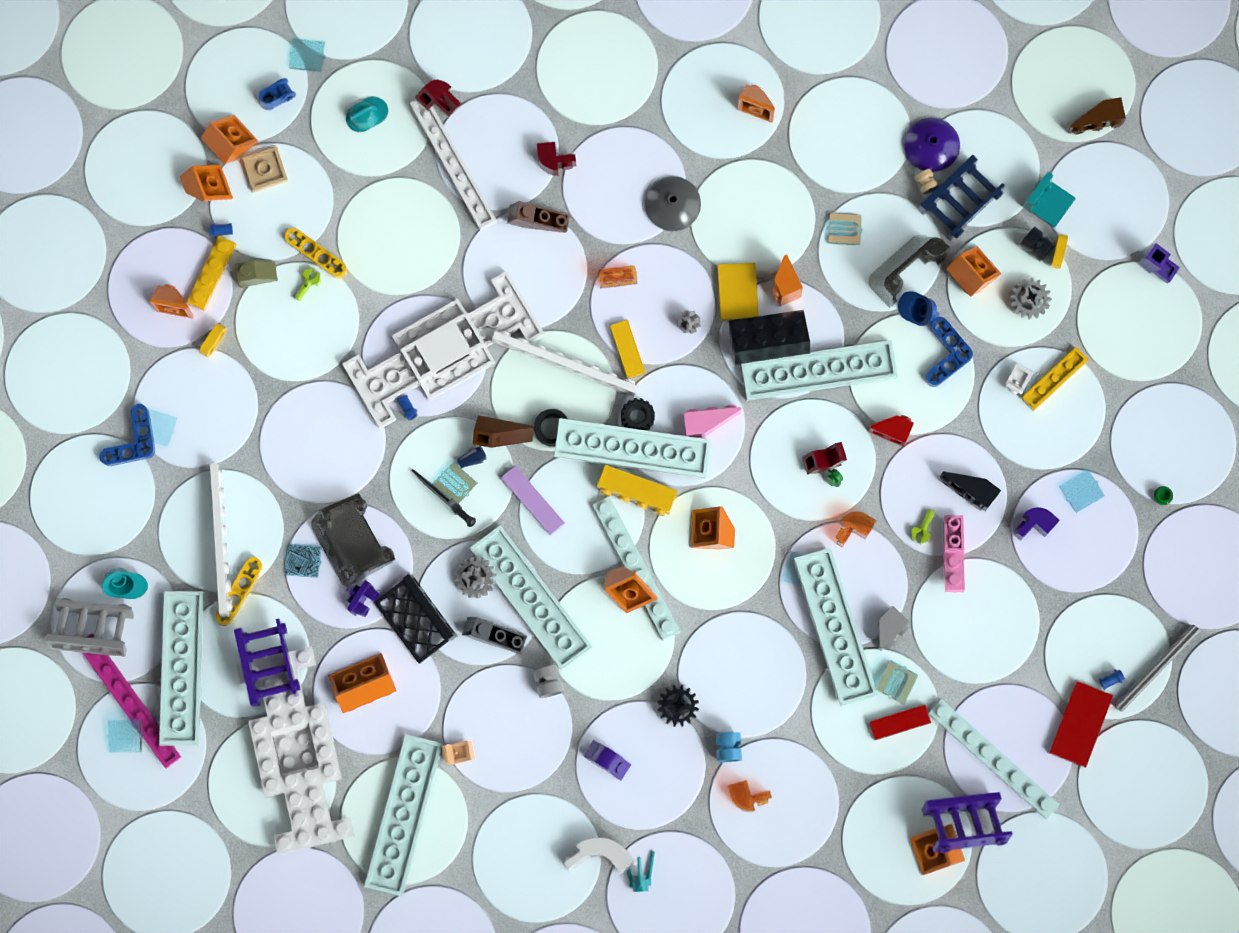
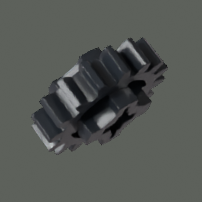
M673 685V690L665 689L666 695L660 694L663 700H658L657 704L662 705V707H659L657 711L663 712L660 718L664 719L666 717L667 725L673 722V727H676L677 723H680V726L683 727L685 721L691 724L690 718L696 719L694 712H699V708L695 707V705L699 704V700L693 699L696 693L690 694L691 688H687L685 691L683 690V685L679 689ZM677 693L674 699L667 700L671 695ZM684 695L689 698L691 704L685 702L683 699ZM680 698L681 706L684 707L680 708L678 714H676V708L673 704H677ZM665 708L672 711L673 717L668 715ZM684 712H690L686 717L679 719L680 715Z

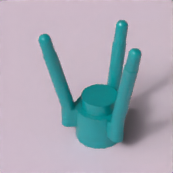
M651 851L647 879L646 875L642 876L641 857H637L638 876H634V880L630 868L626 870L629 886L633 887V892L649 891L648 886H651L655 851Z

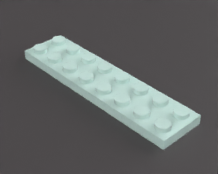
M892 340L741 364L747 401L898 378Z
M559 418L554 457L706 479L711 440Z
M501 525L470 547L476 558L483 557V561H490L488 566H494L492 573H496L497 576L493 577V580L496 581L497 586L561 671L593 648Z
M831 548L794 558V564L840 707L878 696Z
M164 591L160 746H199L203 591Z
M405 734L367 874L365 888L403 897L443 743Z

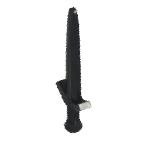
M414 469L411 470L428 489L450 507L455 515L461 517L468 527L476 524V518L467 514L454 499H449L429 480Z

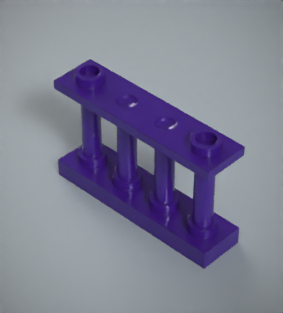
M279 618L275 619L276 627L252 633L244 632L242 628L233 629L249 702L252 707L261 706L259 700H262L263 697L291 690L292 695L297 697L299 696L298 691L301 690L299 680L294 678L285 634H288L286 623H282ZM279 634L281 645L255 652L248 651L247 644L250 641ZM283 653L285 664L259 671L252 670L251 662H254L255 659ZM283 672L288 673L290 683L263 690L256 688L255 681H258L259 678Z
M1000 792L927 800L921 808L922 815L933 817L939 840L933 847V852L941 851V853H947L955 849L995 844L1003 846L1007 844L1013 833L1012 831L1003 832L995 808L1002 799ZM977 810H988L995 833L984 834ZM967 811L970 813L976 835H965L959 812ZM949 813L952 816L958 838L947 839L941 814Z

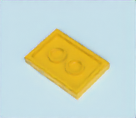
M756 263L718 264L721 321L759 316Z

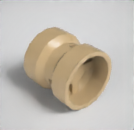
M931 169L924 170L914 177L916 183L920 184V191L923 195L931 193L939 187L938 182L932 178L933 172Z

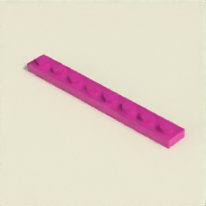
M91 633L86 638H92L94 634ZM83 653L165 769L180 760L182 756L175 746L159 745V724L109 655Z

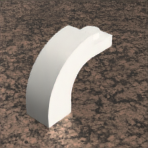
M591 838L576 844L580 852L571 853L566 857L567 861L564 862L571 872L592 857H604L613 863L620 875L636 864L631 854L622 845L606 838Z

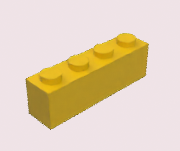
M608 465L604 466L597 485V490H600L602 495L608 497L611 495L617 496L618 500L624 503L631 501L636 503L638 508L644 510L647 508L653 509L654 513L660 516L670 515L677 497V490Z

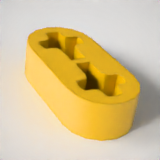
M1058 234L1051 263L1052 268L1061 269L1068 235Z
M217 323L203 342L199 353L209 358L223 339L227 328Z

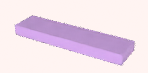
M516 465L501 477L503 482L550 536L565 524Z

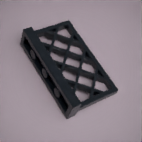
M412 574L406 575L401 582L374 602L418 664H421L449 641L458 637ZM403 585L408 590L407 599L397 598L398 589ZM387 598L393 599L392 611L385 610L381 602ZM397 600L406 601L405 612L395 611ZM410 602H417L419 605L418 614L408 613ZM395 613L404 614L403 626L394 623ZM408 615L418 616L416 628L406 626ZM421 617H426L431 621L429 630L420 628ZM406 629L416 630L414 641H408L405 638ZM419 630L429 632L428 643L418 642ZM432 632L439 633L444 640L438 645L431 644ZM417 644L427 645L426 654L421 658L416 653Z

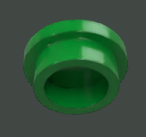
M837 469L828 470L826 472V481L831 486L839 487L843 481V476Z
M1158 487L1154 492V500L1159 505H1168L1173 500V492L1169 487Z

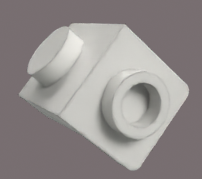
M1017 363L1005 384L1008 387L1007 390L1013 394H1022L1034 371Z

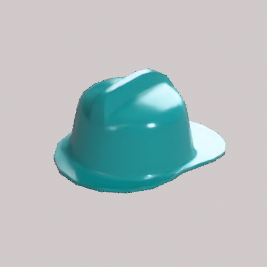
M379 97L366 98L355 103L348 110L346 123L355 132H365L386 120L389 112L388 105Z
M114 568L105 574L102 590L104 594L110 597L137 599L142 597L148 590V582L140 574L128 572L124 568Z

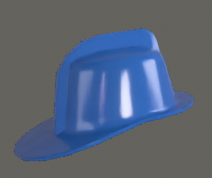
M905 292L898 301V310L902 318L918 326L927 325L940 314L937 312L936 303L931 298L917 292Z

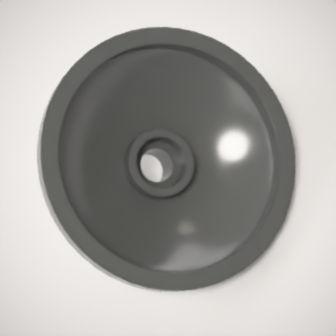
M677 176L662 178L656 181L646 194L645 210L647 216L660 229L666 231L686 229L699 216L701 210L700 194L697 188L684 178ZM670 198H676V202H671Z

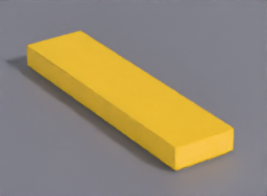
M1075 346L1023 394L1021 399L1035 411L1083 367L1089 359Z

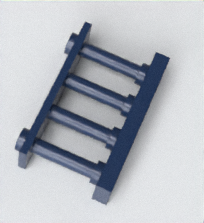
M973 154L919 205L918 211L924 215L927 211L929 213L932 212L951 230L948 236L949 241L954 237L956 239L964 233L963 228L994 199L997 201L1004 194L1005 184L1002 182L996 188L976 169L978 159ZM967 173L974 176L991 193L984 201L963 182V177ZM952 187H959L977 205L971 213L950 194L949 190ZM940 199H945L964 218L958 226L937 207L936 203Z

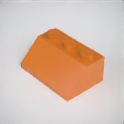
M382 652L328 675L335 698L343 714L397 691Z

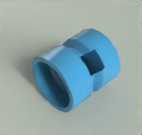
M740 732L716 734V745L719 747L717 750V762L742 761V750L738 748L741 744Z

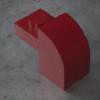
M439 79L428 82L415 96L427 110L436 104L448 117L461 105V102L449 91L452 86Z
M555 141L536 143L539 165L546 173L559 176V168L570 170L573 167H577L575 154L557 156Z
M842 442L835 443L826 449L811 451L802 456L807 475L835 469L842 466L841 463L847 461Z

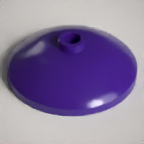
M925 118L919 120L906 133L904 139L906 157L913 166L922 171L931 169L932 172L943 171L949 168L959 155V135L951 124L942 119ZM930 139H936L937 142L931 143Z

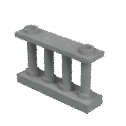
M67 598L55 599L54 603L57 611H60L56 633L47 634L46 643L48 649L126 657L127 648L125 642L121 641L125 619L134 618L132 607L126 604L109 605L72 601ZM68 612L80 613L76 632L73 636L63 635ZM87 614L99 615L95 635L92 638L83 637ZM106 616L118 617L114 638L111 640L102 639Z

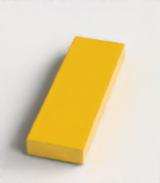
M624 320L610 325L627 379L646 374L629 321Z

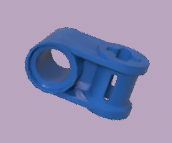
M282 78L260 91L259 100L263 109L272 110L295 98L296 93L291 90L287 78ZM266 97H272V98H273V99H272L271 101H269V102H265V101H264V98H266Z

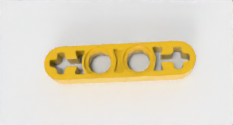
M290 228L286 231L285 240L292 248L332 277L341 279L346 275V265L339 258L299 229ZM291 234H292V235L297 234V235H296L297 238H298L300 241H302V242L300 243V245H299V242L296 241L295 239H293L292 241H290V240H291V238H290V235H291ZM308 243L314 246V249L309 253L303 250L304 245ZM326 254L329 257L328 261L320 263L318 261L320 255ZM332 260H335L333 261V265H335L336 267L341 266V273H335L334 267L331 266Z
M251 557L243 565L231 586V592H228L229 599L232 595H238L240 601L237 605H232V609L235 610L234 612L229 611L230 618L228 620L222 621L219 609L217 610L216 620L219 624L228 626L237 616L263 570V564L258 558ZM255 562H257V566L259 568L257 570L253 569L251 575L254 577L252 579L249 575L244 573L245 571L249 573L251 571V567L249 565L251 563L254 564ZM241 579H249L250 584L247 588L239 586Z

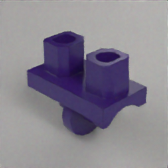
M364 580L361 587L356 584L352 590L347 588L345 592L349 596L346 601L350 603L347 610L354 616L366 617L370 608L364 605V602L367 598L375 602L380 593L367 580Z

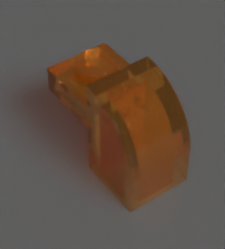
M863 512L848 513L840 520L839 524L845 527V529L840 528L835 537L838 539L836 545L843 548L852 532L866 540L877 520Z
M747 780L728 785L733 805L742 812L753 813L755 812L754 804H757L758 807L769 804L768 800L772 799L770 790L751 795Z

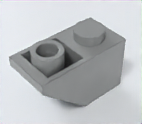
M894 606L878 621V648L881 652L884 648L889 650L895 644L893 639L898 634L900 636L904 635L909 629L907 625L910 621Z

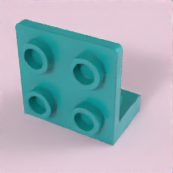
M1047 172L1027 199L1024 208L1055 228L1076 197L1052 182L1054 175Z

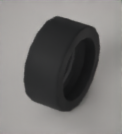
M547 409L536 417L534 432L537 439L543 445L554 447L556 445V438L550 439L545 437L541 432V424L549 417H556L558 419L568 418L560 410Z

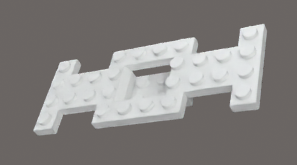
M508 271L491 279V283L499 296L474 311L467 313L460 301L456 299L392 335L401 352L375 367L367 370L359 354L342 363L379 429L396 421L388 403L421 385L429 401L496 364L487 347L494 344L492 338L495 331H505L512 334L520 330L528 344L545 336ZM469 354V356H467L466 358L460 360L459 362L453 364L452 366L436 374L437 371L443 369L444 367Z
M312 646L289 651L294 678L299 680L301 688L298 691L299 696L294 697L291 690L263 697L267 717L248 721L264 796L268 798L280 794L285 795L292 831L273 836L277 855L355 837L351 817L331 821L324 784L342 779L326 704L320 703L306 707L298 670L317 666ZM283 653L251 662L252 670L256 671L285 664ZM241 663L236 664L240 684H245ZM287 672L258 679L261 690L290 683Z

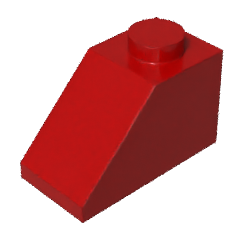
M896 415L872 424L869 433L904 447L915 422H912V419L908 416Z

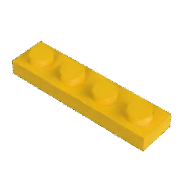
M218 236L186 302L188 305L205 312L237 246L235 242Z

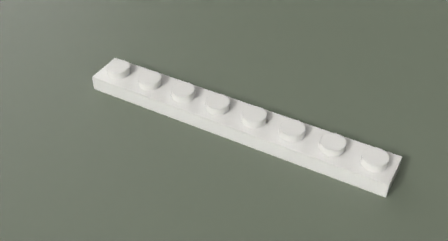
M417 99L410 102L412 110L480 231L497 223L495 216L433 106L427 110Z
M495 331L493 335V343L633 397L636 393L638 386L632 380L618 379L617 375L611 372H606L605 374L593 365L587 367L582 365V362L577 359L571 358L569 360L564 358V355L559 352H548L541 345H530L523 338H512L505 331Z
M216 463L210 464L218 605L219 614L223 618L230 617L229 611H232V600L228 597V592H231V582L227 580V573H230V564L226 562L229 546L228 543H225L228 529L227 524L224 525V517H227L226 506H223L222 500L226 498L225 488H222L221 481H224V470Z

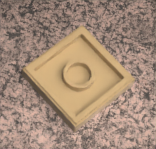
M277 146L241 157L253 193L289 182Z

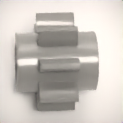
M687 310L681 312L682 316L677 318L678 328L684 334L697 332L696 328L701 327L700 317L695 311L689 312Z

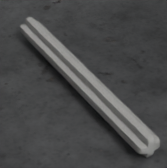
M1194 624L1191 625L1115 704L1116 709L1123 712L1200 632L1199 628Z

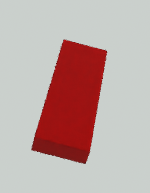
M924 704L870 721L869 724L874 739L877 741L931 724V720Z

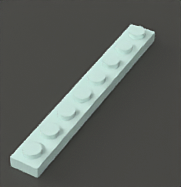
M610 496L593 504V508L624 567L635 572L658 597L656 601L645 605L662 640L665 641L679 634L681 631Z
M941 699L928 713L1046 820L1058 808L1060 804L944 700Z

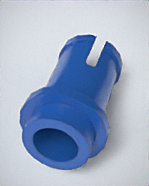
M213 223V225H209L210 236H214V238L220 235H233L232 223Z
M404 395L397 400V403H399L404 412V418L410 421L418 416V410L413 407L408 395Z
M1115 669L1113 673L1099 678L1103 690L1117 683L1121 684L1125 680L1120 669Z

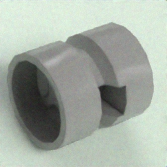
M557 665L546 666L533 671L535 682L539 683L537 687L539 698L552 697L564 692L561 681L557 679L559 677Z

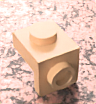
M472 740L442 746V757L446 765H456L475 760Z

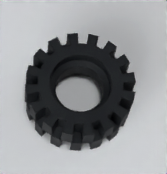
M634 398L632 401L631 399L628 400V403L623 405L620 415L624 428L649 431L655 420V411L652 404L650 405L649 401H644L643 398H640V400ZM636 409L642 410L645 413V419L640 423H635L630 418V414Z

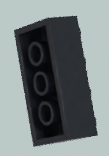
M804 310L728 321L735 365L810 354V337Z

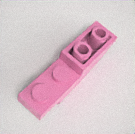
M944 515L943 577L945 592H965L963 515Z

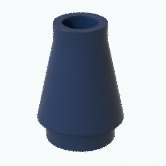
M474 446L464 455L457 458L461 468L484 463L483 461L487 460L482 446Z

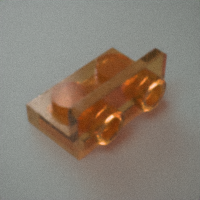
M635 265L598 270L600 289L638 284Z

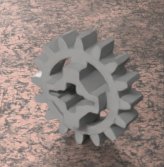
M1033 278L1029 282L1023 279L1022 285L1017 282L1016 288L1012 289L1011 292L1014 295H1011L1009 300L1014 302L1010 306L1016 307L1015 314L1021 312V318L1028 315V320H1030L1032 315H1034L1038 319L1039 313L1044 315L1046 313L1045 309H1049L1050 305L1048 303L1051 302L1052 298L1047 296L1051 291L1045 290L1046 284L1040 285L1041 280L1035 283ZM1023 290L1024 296L1018 298L1019 292ZM1030 296V298H1034L1033 302L1031 301V299L1027 300V297ZM1043 299V304L1038 307V302Z
M470 557V560L464 559V564L458 565L461 570L455 571V574L459 575L455 582L460 583L457 589H463L462 594H468V598H474L475 596L477 599L481 598V596H488L487 591H493L491 584H496L493 577L497 576V574L492 573L494 566H488L490 561H483V557H478L477 559L476 557Z

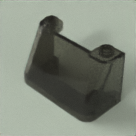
M921 234L915 235L870 274L868 284L880 299L891 308L897 302L896 295L903 288V280L899 275L918 258L924 265L928 262H935L939 266L946 259L950 247L941 238Z
M359 493L320 509L311 521V527L345 587L359 582L395 561L393 550L387 546H380L363 516L366 512L367 504Z

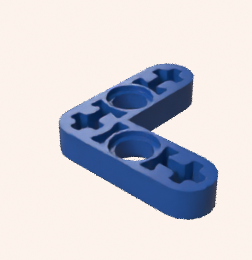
M944 317L934 318L931 323V331L949 351L950 355L927 373L926 383L930 387L940 386L968 364L973 356L971 348ZM936 322H938L939 324H944L942 328L945 332L948 329L950 330L944 335V337L941 336L944 332L940 328H935L937 325ZM948 336H954L957 339V343L949 345L946 339ZM959 344L962 345L960 350L963 353L968 352L967 359L965 357L960 358L961 352L958 349L956 352L954 351ZM952 362L955 368L952 371H947L944 368V364ZM941 370L942 374L938 377V382L935 380L931 381V374L935 376Z
M136 404L131 409L135 442L103 449L100 452L99 459L104 465L116 466L149 459L154 456L156 449L150 412L145 405ZM140 408L142 411H145V413H142L141 415L142 420L147 422H141L140 417L136 415V413L139 412ZM143 426L147 427L148 433L145 436H139L138 430ZM140 440H146V445L150 448V450L147 451L148 454H145L142 451L143 449H145V446L142 441L140 442ZM127 448L132 450L130 458L123 457V451ZM107 453H110L113 456L118 455L120 460L117 457H112L108 462L105 457L108 456Z

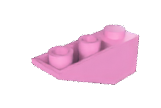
M727 405L724 409L708 407L704 411H699V409L687 410L684 413L686 436L694 438L708 436L740 415L741 407Z

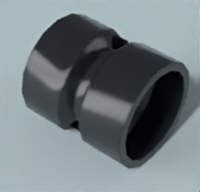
M1034 226L1021 241L1020 246L1027 252L1032 251V256L1041 262L1056 243L1048 236L1043 237V232ZM1039 241H1040V242L1042 243V245H1041L1040 248L1038 249V248L1035 247V246H1036V245L1039 243Z

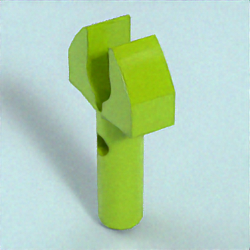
M314 268L306 269L302 273L305 282L294 296L297 301H301L310 286H319L321 283L320 272L317 273L314 279L310 280V275L313 273Z
M928 509L921 526H914L911 531L913 541L916 535L923 531L920 545L930 539L931 534L928 533L927 529L935 514L934 510Z

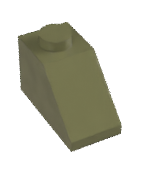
M253 260L235 264L237 280L241 288L278 281L275 262Z

